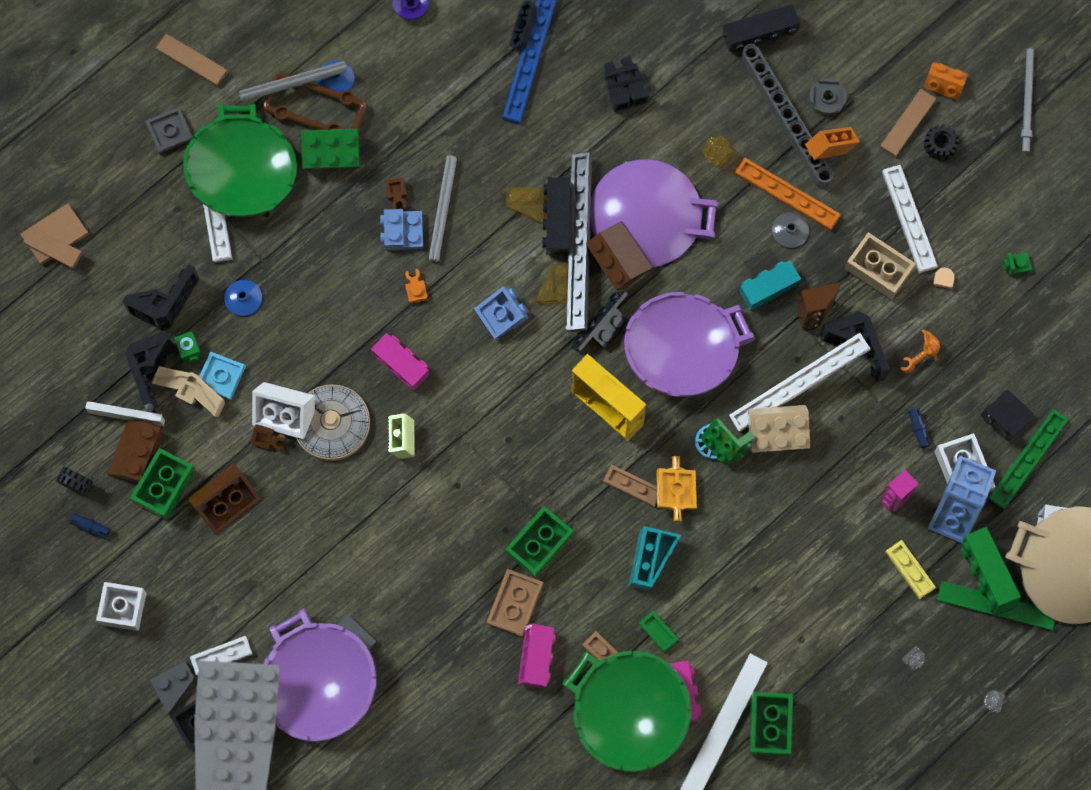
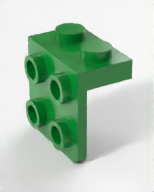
M718 418L712 421L701 436L704 444L725 467L733 461L736 463L745 456L744 453L752 447L751 442L755 438L750 431L737 440Z

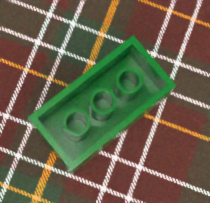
M987 527L965 535L960 551L964 560L967 559L970 564L969 571L973 577L976 576L978 580L977 587L979 592L985 594L987 598L985 602L990 612L993 611L994 616L1017 608L1021 596Z

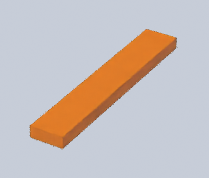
M747 158L743 159L735 171L736 176L829 231L832 230L841 216L840 213Z

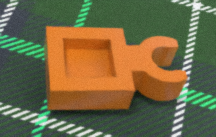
M415 269L416 276L410 277L408 271L405 272L406 279L410 282L405 284L409 304L428 300L424 280L418 281L420 279L418 269Z

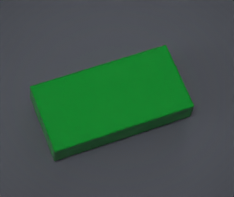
M654 611L650 612L638 623L663 653L679 641L676 635Z

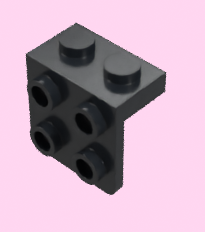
M1006 390L991 405L989 404L980 416L1002 438L1009 442L1034 417V413L1014 394Z

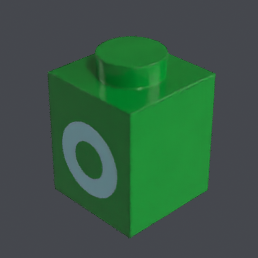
M192 331L174 337L184 363H194L199 360L198 358L202 357Z

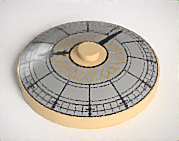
M325 385L308 392L307 394L315 395V410L305 438L296 437L300 446L311 456L327 461L341 460L357 452L366 441L370 430V416L362 398L353 390L340 385Z

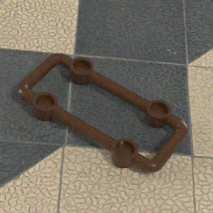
M278 73L272 81L297 75L298 73H292L291 75ZM311 82L292 87V89L303 87L338 99L345 107L359 106L360 108L351 129H359L367 110V104L362 99L356 98L353 92L346 90L341 93ZM275 93L266 95L264 99L263 109L267 113L275 115L276 119L280 122L291 120L317 130L341 129L337 123L326 125L290 113L289 109L283 105L277 108L270 106Z

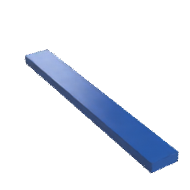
M537 0L536 2L538 6L537 16L528 46L521 53L503 114V120L521 124L557 0Z

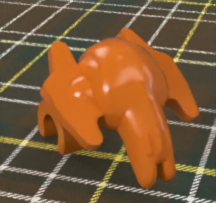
M921 330L925 340L924 351L919 353L918 356L916 355L915 358L905 357L903 359L905 363L909 364L907 367H901L904 373H911L915 365L920 363L921 360L923 361L927 356H934L935 361L938 360L937 353L940 349V342L932 333Z

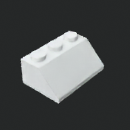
M265 382L258 386L252 394V425L258 424L275 429V432L301 439L305 438L314 415L315 395Z

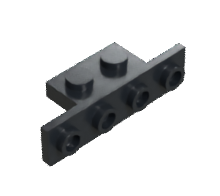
M615 291L612 293L608 303L602 306L597 312L598 315L587 323V331H583L582 334H579L574 339L571 348L581 351L592 338L602 349H606L629 321L617 309L628 293L626 291Z

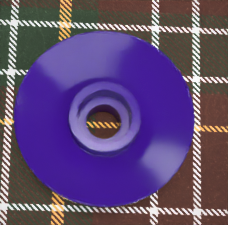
M392 0L394 11L400 17L411 20L417 19L426 13L429 7V0ZM413 3L414 6L409 7L408 4Z

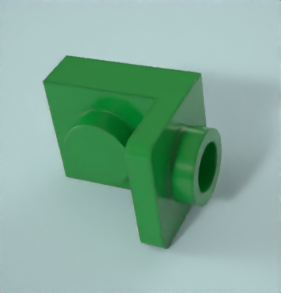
M1011 252L1006 254L1003 259V268L1005 271L1007 270L1008 276L1032 271L1028 252L1012 255Z

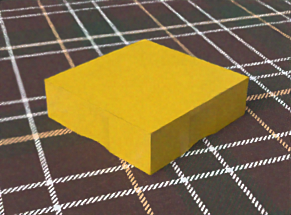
M587 354L572 369L571 379L573 383L571 384V392L629 441L644 424L646 404Z

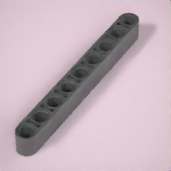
M754 44L745 46L742 54L744 66L815 185L820 189L828 188L833 179V172L825 158L815 159L819 162L818 165H813L810 162L814 158L809 154L808 149H803L801 146L805 145L812 136L759 48ZM747 54H753L755 57L750 58ZM756 69H762L764 72L758 73ZM765 84H771L773 87L767 88ZM774 99H780L782 103H776ZM789 114L791 118L786 119L783 115ZM797 129L801 133L795 134L792 132V130ZM824 175L828 180H821L820 176Z

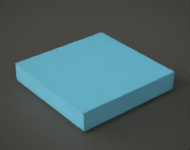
M210 352L200 376L220 397L231 401L246 365Z

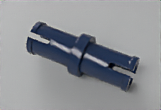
M920 408L908 411L913 426L912 432H915L919 448L930 446L931 442L926 431L927 425L923 422Z
M77 513L72 515V520H70L69 524L85 530V533H93L103 539L108 537L110 527L95 522V519H88Z

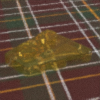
M506 187V208L517 211L521 215L530 217L543 224L544 188Z
M569 263L551 264L537 295L536 304L567 301Z

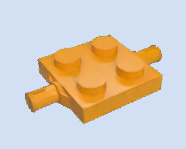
M672 456V468H659L656 470L657 508L674 510V522H682V510H695L697 508L696 470L680 468V456Z

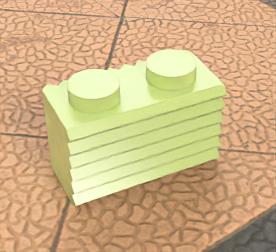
M406 414L389 416L388 429L390 431L388 432V437L390 438L388 440L390 442L388 444L390 449L388 451L399 459L414 457V420Z

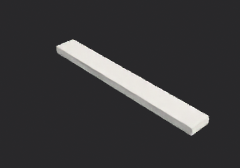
M859 333L729 416L738 431L741 432L749 427L748 409L781 407L871 349L861 333Z
M752 654L748 656L680 790L704 789L768 662Z

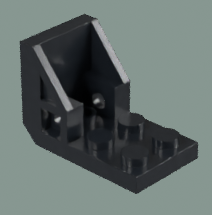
M188 264L186 268L181 270L178 282L170 288L169 296L156 289L126 295L122 302L127 312L160 330L172 327L200 280L195 267Z
M858 312L823 323L820 332L821 340L835 347L861 333L871 349L864 356L871 363L870 371L872 376L876 377L877 382L885 380L890 369L870 316Z
M167 331L131 343L125 352L144 407L150 413H157L155 407L158 404L150 390L152 387L148 377L155 375L159 366H164L174 350Z

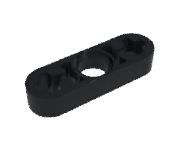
M531 0L523 2L520 6L511 36L510 46L517 52H522L528 46L537 16L538 6Z

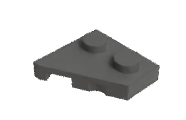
M186 661L150 681L166 712L170 714L195 678Z

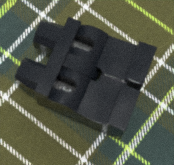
M631 57L621 59L622 67L617 69L612 61L604 65V80L613 112L630 108V102L632 107L648 103L649 95L647 89H645L637 63H633Z

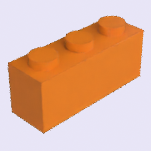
M851 127L819 131L805 145L808 148L809 154L815 160L845 155L859 144L860 141Z

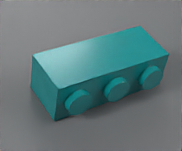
M790 260L787 262L782 261L776 264L774 269L770 271L764 270L759 273L757 278L753 280L749 278L742 282L739 292L751 311L799 286L801 278Z

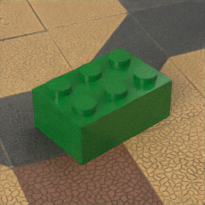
M359 129L301 131L303 168L360 166Z
M159 448L130 499L134 504L167 521L196 470L188 462Z
M543 506L505 549L506 555L536 579L573 537L574 531Z
M752 693L749 755L789 757L791 755L793 694Z

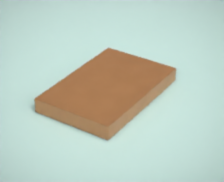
M69 204L64 205L32 226L70 246L89 235ZM32 227L20 234L24 240ZM29 247L41 265L52 259Z
M507 569L486 624L523 638L525 627L529 624L544 582Z

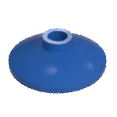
M331 61L326 63L322 67L339 63L341 61ZM346 64L347 72L338 74L337 78L330 76L318 80V85L341 93L350 90L354 84L353 70Z
M236 281L225 292V305L234 315L242 317L252 315L261 306V290L252 281ZM242 293L246 294V297L243 299L239 298V295Z

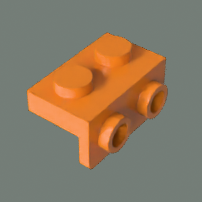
M933 62L925 81L924 89L958 100L968 74Z

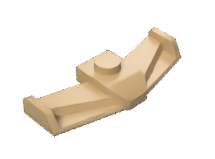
M159 366L151 381V384L178 389L176 397L192 405L195 404L196 400L199 401L215 417H219L224 407V399L202 380L201 376L193 372L188 373Z

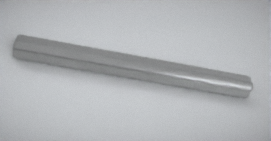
M342 61L241 90L239 95L242 101H247L347 72V66Z
M447 156L429 253V260L432 262H438L457 161L455 156Z

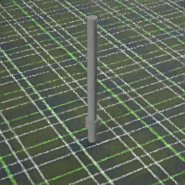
M1028 48L1026 52L1023 130L1021 131V139L1023 140L1022 153L1025 154L1030 153V140L1032 139L1031 110L1034 49Z

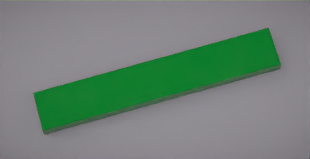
M1052 409L987 499L989 502L1004 511L1069 419Z
M944 581L941 582L937 601L994 616L993 611L990 612L986 606L985 601H987L985 594H981L978 590ZM1020 601L1017 608L996 616L1049 631L1053 630L1055 619L1042 613L1035 605Z

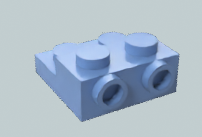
M384 210V215H380L381 226H384V233H381V244H385V250L423 249L422 211Z
M501 287L474 308L496 340L529 318L526 314L529 312L523 303L519 304L516 299L518 295L513 288Z

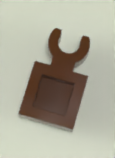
M403 177L386 180L385 186L388 200H393L392 208L396 209L397 204H402L403 209L406 210V201L402 199L407 197Z
M256 424L251 444L266 449L273 445L275 449L283 450L285 445L280 444L278 440L285 441L287 436L284 434L274 435L275 429Z

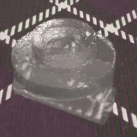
M915 646L901 660L910 668L916 669L924 664L925 654Z
M996 690L990 691L985 696V707L992 710V712L1000 714L1005 694Z

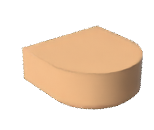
M940 268L935 274L933 286L952 289L954 282L953 272L948 268Z

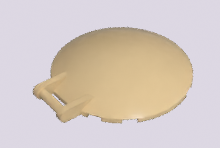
M1074 506L1057 510L1049 514V517L1038 523L1035 527L1019 521L1018 532L1009 553L1007 552L1005 558L1020 563L1023 577L1022 583L1028 597L1031 598L1042 613L1057 621L1069 624L1091 622V508ZM1028 530L1030 532L1028 534L1025 545L1019 557L1017 556V554L1024 539V536L1026 534V531Z

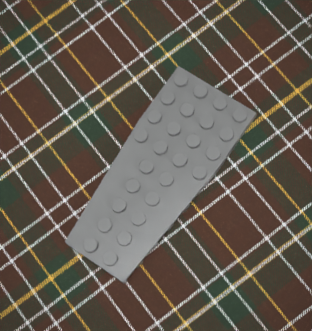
M199 661L195 711L196 790H266L276 725L279 665Z

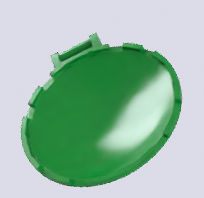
M255 103L241 106L218 104V118L214 122L202 126L193 135L192 140L186 147L183 169L188 187L202 204L220 214L233 217H251L263 214L279 205L287 197L294 185L297 171L294 150L279 129L256 118ZM224 113H249V115H224Z
M585 651L582 655L583 658L568 679L565 678L562 683L576 693L573 712L574 723L586 750L604 765L622 771L647 770L669 759L684 741L691 720L689 693L679 673L663 659L646 652L624 651L599 661ZM588 663H592L593 665L578 686H576L574 683Z

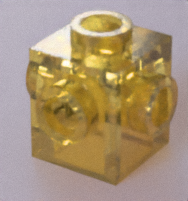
M722 135L710 137L705 142L706 146L702 150L706 159L713 163L715 167L726 164L736 152L730 145V142Z

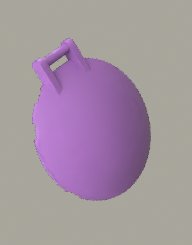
M635 160L617 166L598 183L591 198L590 225L594 236H596L601 231L622 221L652 267L655 268L681 257L696 238L715 239L714 222L718 201L699 199L698 193L691 181L682 172L669 164L655 160ZM703 208H708L706 230H700Z
M672 292L654 297L639 307V310L631 317L627 325L624 349L631 369L647 386L667 395L690 397L704 394L723 383L735 367L739 346L754 341L755 336L753 332H750L740 305L723 310L721 307L710 302V299L703 296L684 294V292ZM732 317L736 318L743 335H739L731 319Z
M303 608L298 611L297 615L277 626L273 625L269 628L276 644L273 646L274 649L268 658L265 659L264 664L279 665L276 725L285 733L301 740L325 741L348 732L364 717L374 698L376 669L370 651L359 637L336 624L312 623L308 613ZM303 620L304 624L281 636L280 633Z

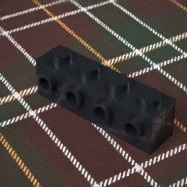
M791 4L723 25L722 34L729 52H737L743 50L749 44L758 46L763 41H774L783 35H793L799 31L800 21L794 5Z
M548 177V184H544V195H547V201H543V213H547V219H543V230H546V237L542 239V248H546V255H569L570 178Z

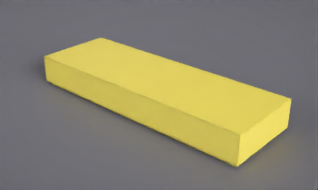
M902 540L885 551L919 600L936 589Z

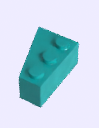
M646 526L640 529L628 587L648 591L653 586L682 535Z

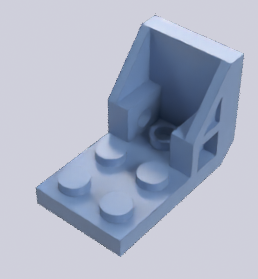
M959 456L928 529L963 543L965 535L970 533L985 503L996 470Z

